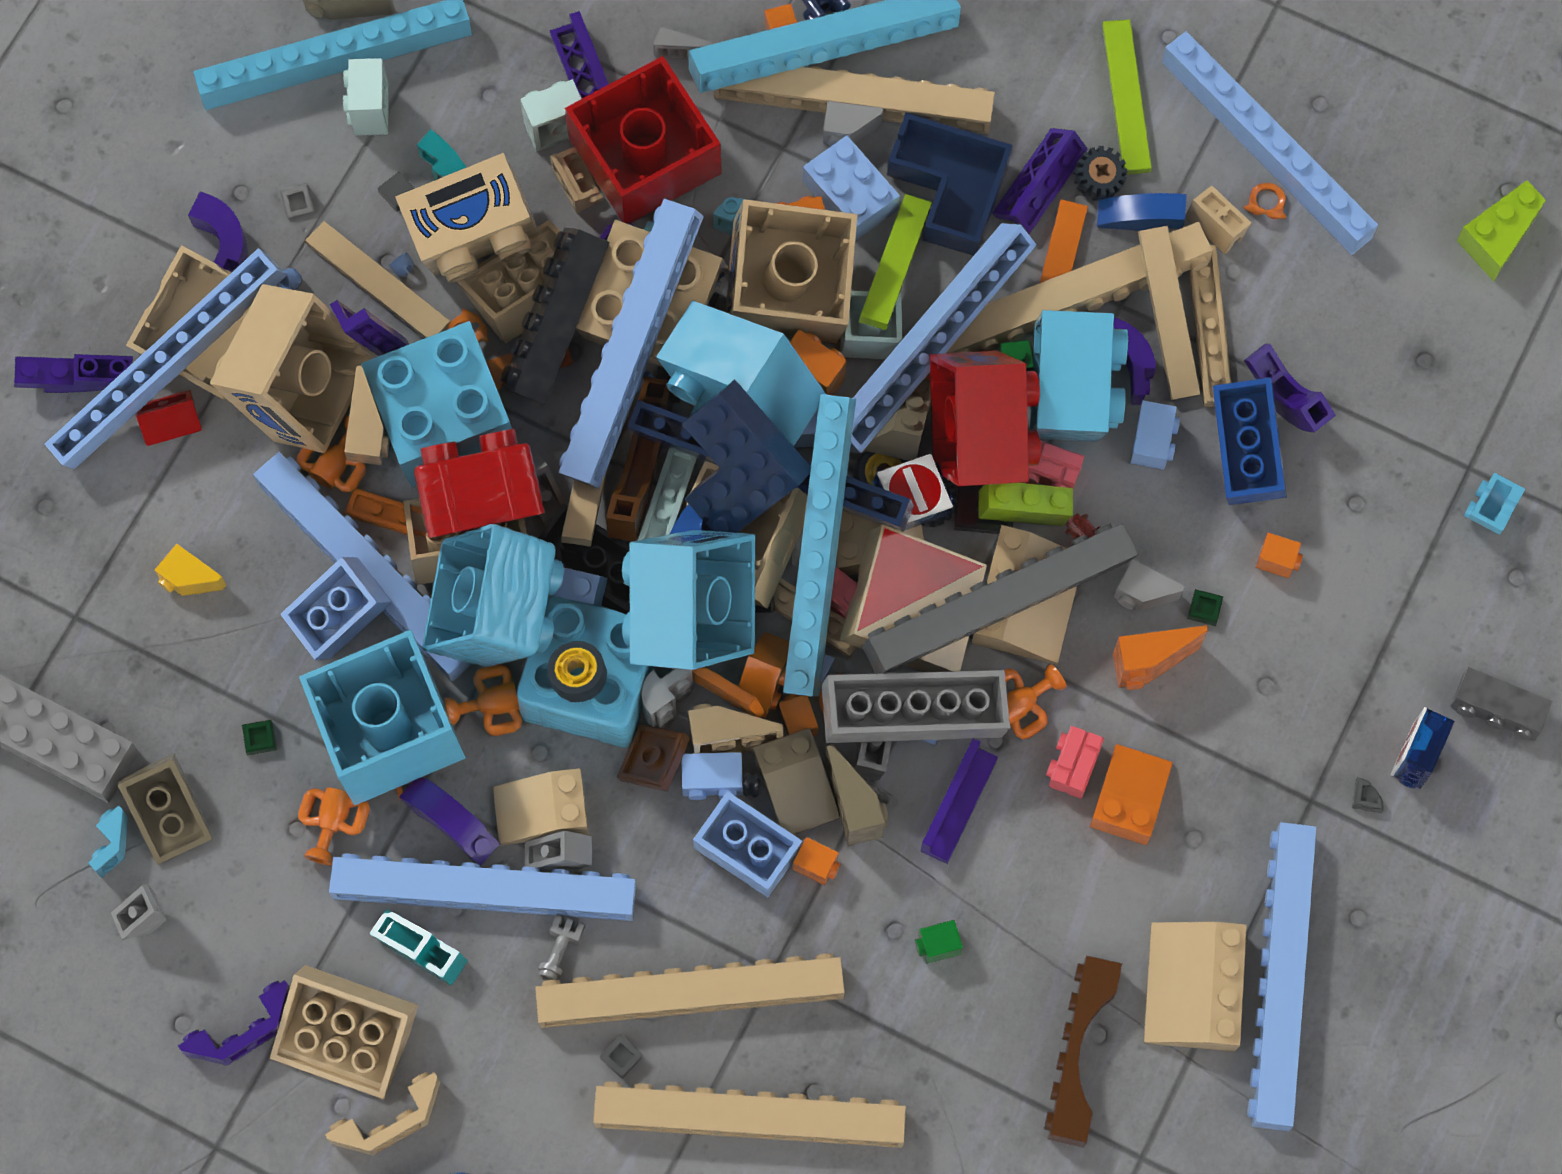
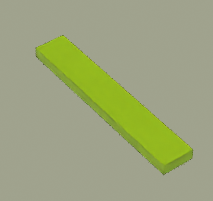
M1130 19L1103 21L1102 31L1119 151L1121 154L1120 158L1126 162L1124 168H1127L1126 175L1151 173L1152 167Z
M905 194L859 318L860 323L887 330L932 204L931 201Z

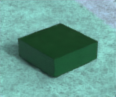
M1195 589L1187 619L1216 626L1224 596Z
M271 719L242 724L247 756L277 750Z

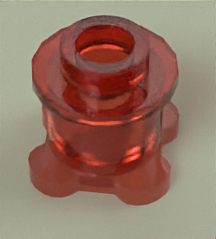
M1077 513L1065 524L1068 527L1065 534L1071 535L1074 539L1086 535L1089 539L1096 535L1095 531L1101 528V526L1095 528L1088 520L1089 516L1087 514L1081 516Z

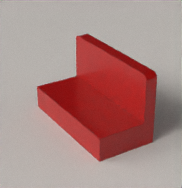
M191 389L149 401L136 413L146 446L196 433L202 429Z

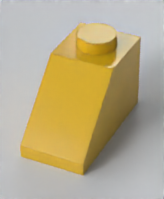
M178 544L171 549L154 570L159 578L157 583L169 593H172L174 590L181 596L224 590L227 586L220 574Z

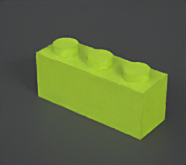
M1025 483L987 484L979 490V519L1063 526L1073 516V488Z

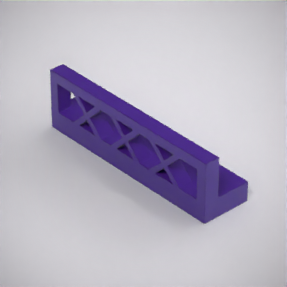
M577 11L569 14L570 24L549 31L568 81L573 79L582 99L609 84L581 13ZM573 32L575 41L571 47L560 43L559 36ZM572 55L584 60L581 70L569 66L568 63ZM582 78L593 82L594 86L590 94L578 89L577 86Z
M1056 128L1049 130L992 212L996 218L1012 220L1014 224H1021L1028 234L1032 232L1074 171L1081 156L1088 150L1075 130ZM1056 138L1060 139L1058 143L1051 146ZM1045 160V162L1042 165L1037 167V165L1040 162ZM1031 181L1028 186L1022 188L1024 184ZM1016 202L1011 211L1007 210L1011 204Z
M338 300L330 304L345 334L377 356L409 345L404 336L365 308L355 313Z
M974 738L971 740L921 846L920 852L946 864L949 863L998 760L997 756L980 749L981 742Z

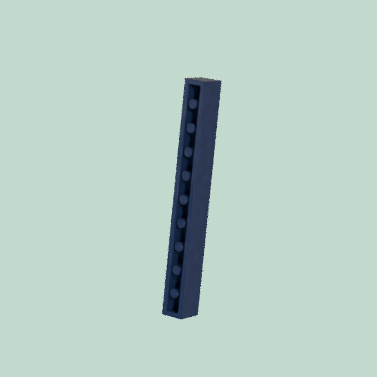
M640 400L637 401L627 426L633 434L716 464L682 425L688 418ZM810 474L796 487L807 496ZM847 476L842 511L904 532L914 507L911 499Z

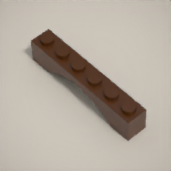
M644 377L638 400L671 412L674 404V394L666 386L669 380ZM635 434L632 435L626 464L619 484L612 494L606 515L608 538L637 541L662 444Z
M1086 955L1083 964H1077L1074 981L1079 982L1077 993H1071L1068 1010L1073 1011L1071 1023H1065L1062 1040L1067 1041L1066 1051L1059 1052L1056 1070L1061 1071L1059 1082H1053L1050 1100H1055L1053 1112H1047L1044 1130L1049 1131L1048 1140L1083 1148L1087 1143L1093 1112L1085 1098L1080 1082V1047L1091 1020L1106 1004L1114 999L1117 993L1122 963Z

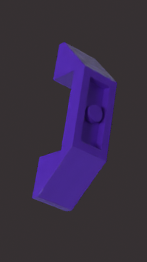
M285 980L281 983L275 981L263 989L264 993L258 997L270 1017L266 1020L265 1018H260L248 1026L249 1030L240 1036L234 1034L226 1038L221 1043L222 1047L219 1049L205 1029L201 1032L195 1030L187 1034L183 1038L184 1042L178 1045L179 1049L187 1057L223 1065L233 1063L277 1035L290 986Z

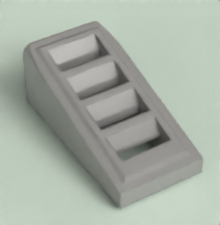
M660 27L653 44L654 56L689 59V50L713 43L672 29Z

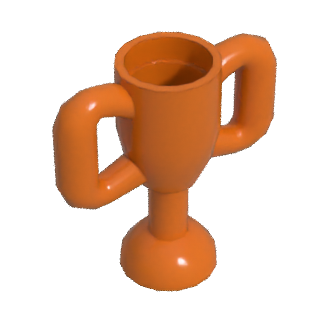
M346 416L344 419V428L346 430L348 429L349 416ZM347 431L338 445H329L326 452L322 453L315 463H307L314 451L304 448L300 450L296 460L300 468L309 472V475L315 481L330 489H333L335 486L342 492H351L356 489L364 477L367 468L364 463L347 461L344 453ZM346 465L356 466L346 483H344L340 477Z
M497 664L480 668L475 672L473 681L479 693L477 699L457 703L455 699L450 697L444 698L452 725H455L460 720V715L480 710L483 713L484 730L490 736L513 733L521 727L522 717L518 711L517 692L515 684L512 682L511 671L506 665ZM503 675L501 685L487 689L482 682L484 679ZM509 713L513 721L492 725L493 715Z
M1052 664L1046 666L1045 678L1032 687L1024 686L1022 678L1016 670L1012 668L1004 669L1005 681L1013 679L1015 689L1007 692L1010 726L1014 734L1022 740L1031 738L1043 730L1048 723L1046 712L1036 703L1037 697L1051 687L1054 690H1063L1067 687L1063 676ZM1030 711L1038 716V719L1021 729L1020 719L1025 717Z
M317 788L308 790L303 796L298 811V819L303 825L320 826L322 831L317 846L306 851L304 857L318 864L332 866L333 857L328 848L333 833L340 830L348 835L360 834L365 828L370 812L369 803L364 801L354 806L347 792L336 788H326L325 791ZM317 797L321 800L319 816L310 817L315 798ZM358 807L353 825L350 826L345 822L349 816L350 809Z

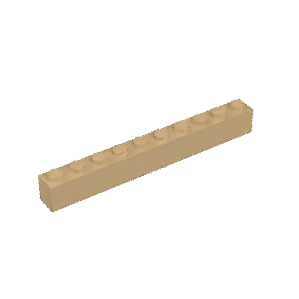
M810 66L714 90V98L826 113L828 101L883 108V121L902 123L905 113H909L968 132L989 134L995 92L984 88H961L956 84L938 85L926 80L915 82L901 77L885 78L878 77L872 73L862 75L850 73L847 70L831 71L824 70L818 66Z
M1199 222L1169 233L1177 277H1180L1183 272L1193 269V271H1197L1208 265L1213 250ZM1137 245L988 303L946 353L992 351L999 344L1008 340L1010 342L1018 341L1026 333L1034 331V324L1042 310L1095 311L1106 302L1111 300L1121 301L1127 298L1134 291L1149 290L1141 246Z
M827 953L816 955L814 960H803V957L795 956L786 958L783 963H773L771 959L755 961V965L743 966L741 962L725 964V968L713 969L711 965L694 967V971L682 972L681 968H671L664 970V974L652 975L651 971L635 972L633 974L634 977L621 978L620 974H609L603 976V980L591 981L590 977H578L573 979V983L561 984L560 980H547L542 982V986H535L538 1024L540 1028L844 999L841 957L834 958L833 954Z
M604 1082V1086H596L593 1120L595 1128L903 1148L906 1106L899 1105L897 1100H881V1104H870L866 1098H850V1102H839L835 1096H819V1100H808L807 1095L788 1094V1098H777L776 1093L758 1092L757 1096H746L745 1091L727 1090V1094H716L714 1089L696 1088V1092H685L681 1086H665V1090H654L653 1085L635 1084L634 1088H623L622 1083Z

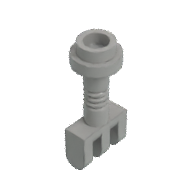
M556 914L550 928V935L557 937L548 962L540 963L538 970L540 971L539 977L547 981L561 978L563 971L559 968V964L568 942L579 944L585 929V923L579 922L576 931L573 932L571 929L574 919L568 918L564 928H562L560 925L563 915Z

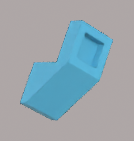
M119 805L115 809L107 810L100 817V822L96 825L101 833L110 841L107 847L102 846L97 849L91 857L92 860L88 862L101 878L125 858L128 816Z

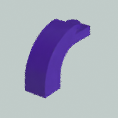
M200 191L188 214L193 227L209 232L220 240L219 251L214 263L232 273L233 270L247 259L248 246L245 234L237 216L228 205L220 199Z
M1114 317L1113 329L1128 330V350L1125 365L1130 374L1131 405H1141L1145 395H1150V379H1153L1156 370L1154 354L1148 341L1136 328Z
M1265 343L1244 360L1255 379L1271 377L1276 412L1293 426L1303 431L1315 433L1336 416L1322 392L1310 391L1304 388L1289 374L1271 344Z
M424 777L414 780L399 796L418 817L438 828L474 863L480 866L500 845L472 813L452 796Z

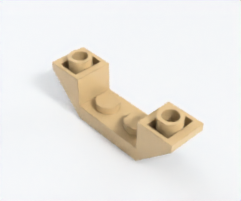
M428 1072L422 1073L411 1081V1086L407 1087L419 1108L414 1112L412 1109L406 1110L396 1117L397 1122L390 1126L380 1125L368 1133L370 1137L364 1139L353 1119L349 1121L342 1119L329 1127L331 1131L325 1134L327 1140L332 1145L374 1156L423 1128L429 1123L440 1086L435 1072L430 1075Z

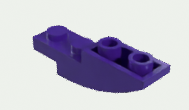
M74 354V358L15 356L14 387L44 388V393L101 391L133 363V356Z

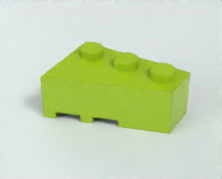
M1526 180L1466 224L1457 242L1494 282L1537 218L1546 200Z

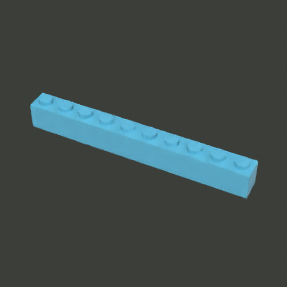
M445 0L195 70L193 73L206 111L344 72V70H348V59L382 58V60L471 36L472 31L464 1Z
M884 0L689 50L688 70L699 93L717 90L722 87L741 84L757 78L768 77L788 70H795L800 67L846 57L850 54L873 50L885 45L959 27L961 6L957 0Z
M820 394L783 693L812 697L820 695L856 399L850 397Z

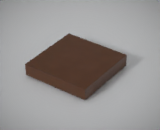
M639 724L616 778L622 782L668 792L690 737L685 733Z

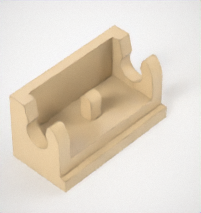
M575 147L550 156L552 170L576 213L604 201L603 195L600 193Z
M1212 185L1193 199L1185 215V218L1192 224L1199 222L1205 236L1224 254L1230 251L1236 240L1238 242L1242 240L1252 224Z

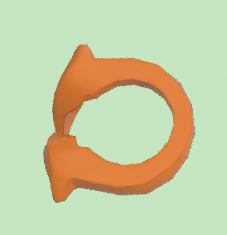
M1261 183L1252 189L1249 203L1243 208L1253 215L1265 214L1270 219H1285L1286 215L1283 213L1286 196L1279 186L1273 183ZM1260 191H1273L1278 196L1277 206L1272 210H1265L1259 207L1256 196Z
M465 308L462 309V314L453 319L447 326L448 330L460 323L468 321L471 323L477 322L480 327L474 333L478 343L481 341L488 342L487 326L482 323L481 318L477 314Z

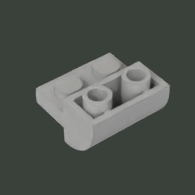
M675 668L662 679L653 670L646 677L641 693L644 716L649 726L664 729L675 720L674 716L677 714L676 701L680 703L692 693V670Z

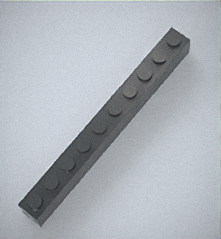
M1111 523L1097 529L1095 531L1096 535L1089 539L1086 535L1078 537L1070 542L1072 546L1063 550L1061 546L1056 547L1046 553L1047 558L1040 561L1036 557L1021 564L1022 569L1014 573L1012 569H1008L995 576L997 580L990 584L986 580L981 581L970 588L972 592L965 595L957 592L945 599L946 604L939 607L935 603L926 606L919 611L921 615L911 619L910 615L904 616L895 621V627L885 630L884 627H880L868 634L869 639L862 647L875 673H889L1130 562L1138 555V552L1123 523L1112 527Z

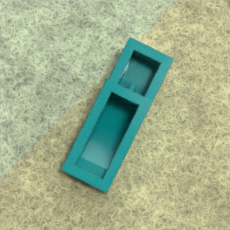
M432 129L417 144L419 157L433 166L431 169L434 180L467 168L456 151Z
M388 909L384 911L370 932L372 937L452 986L468 962L459 951L439 941L431 933Z

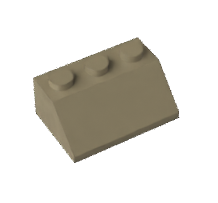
M922 380L864 451L907 461L917 459L931 403L930 380Z

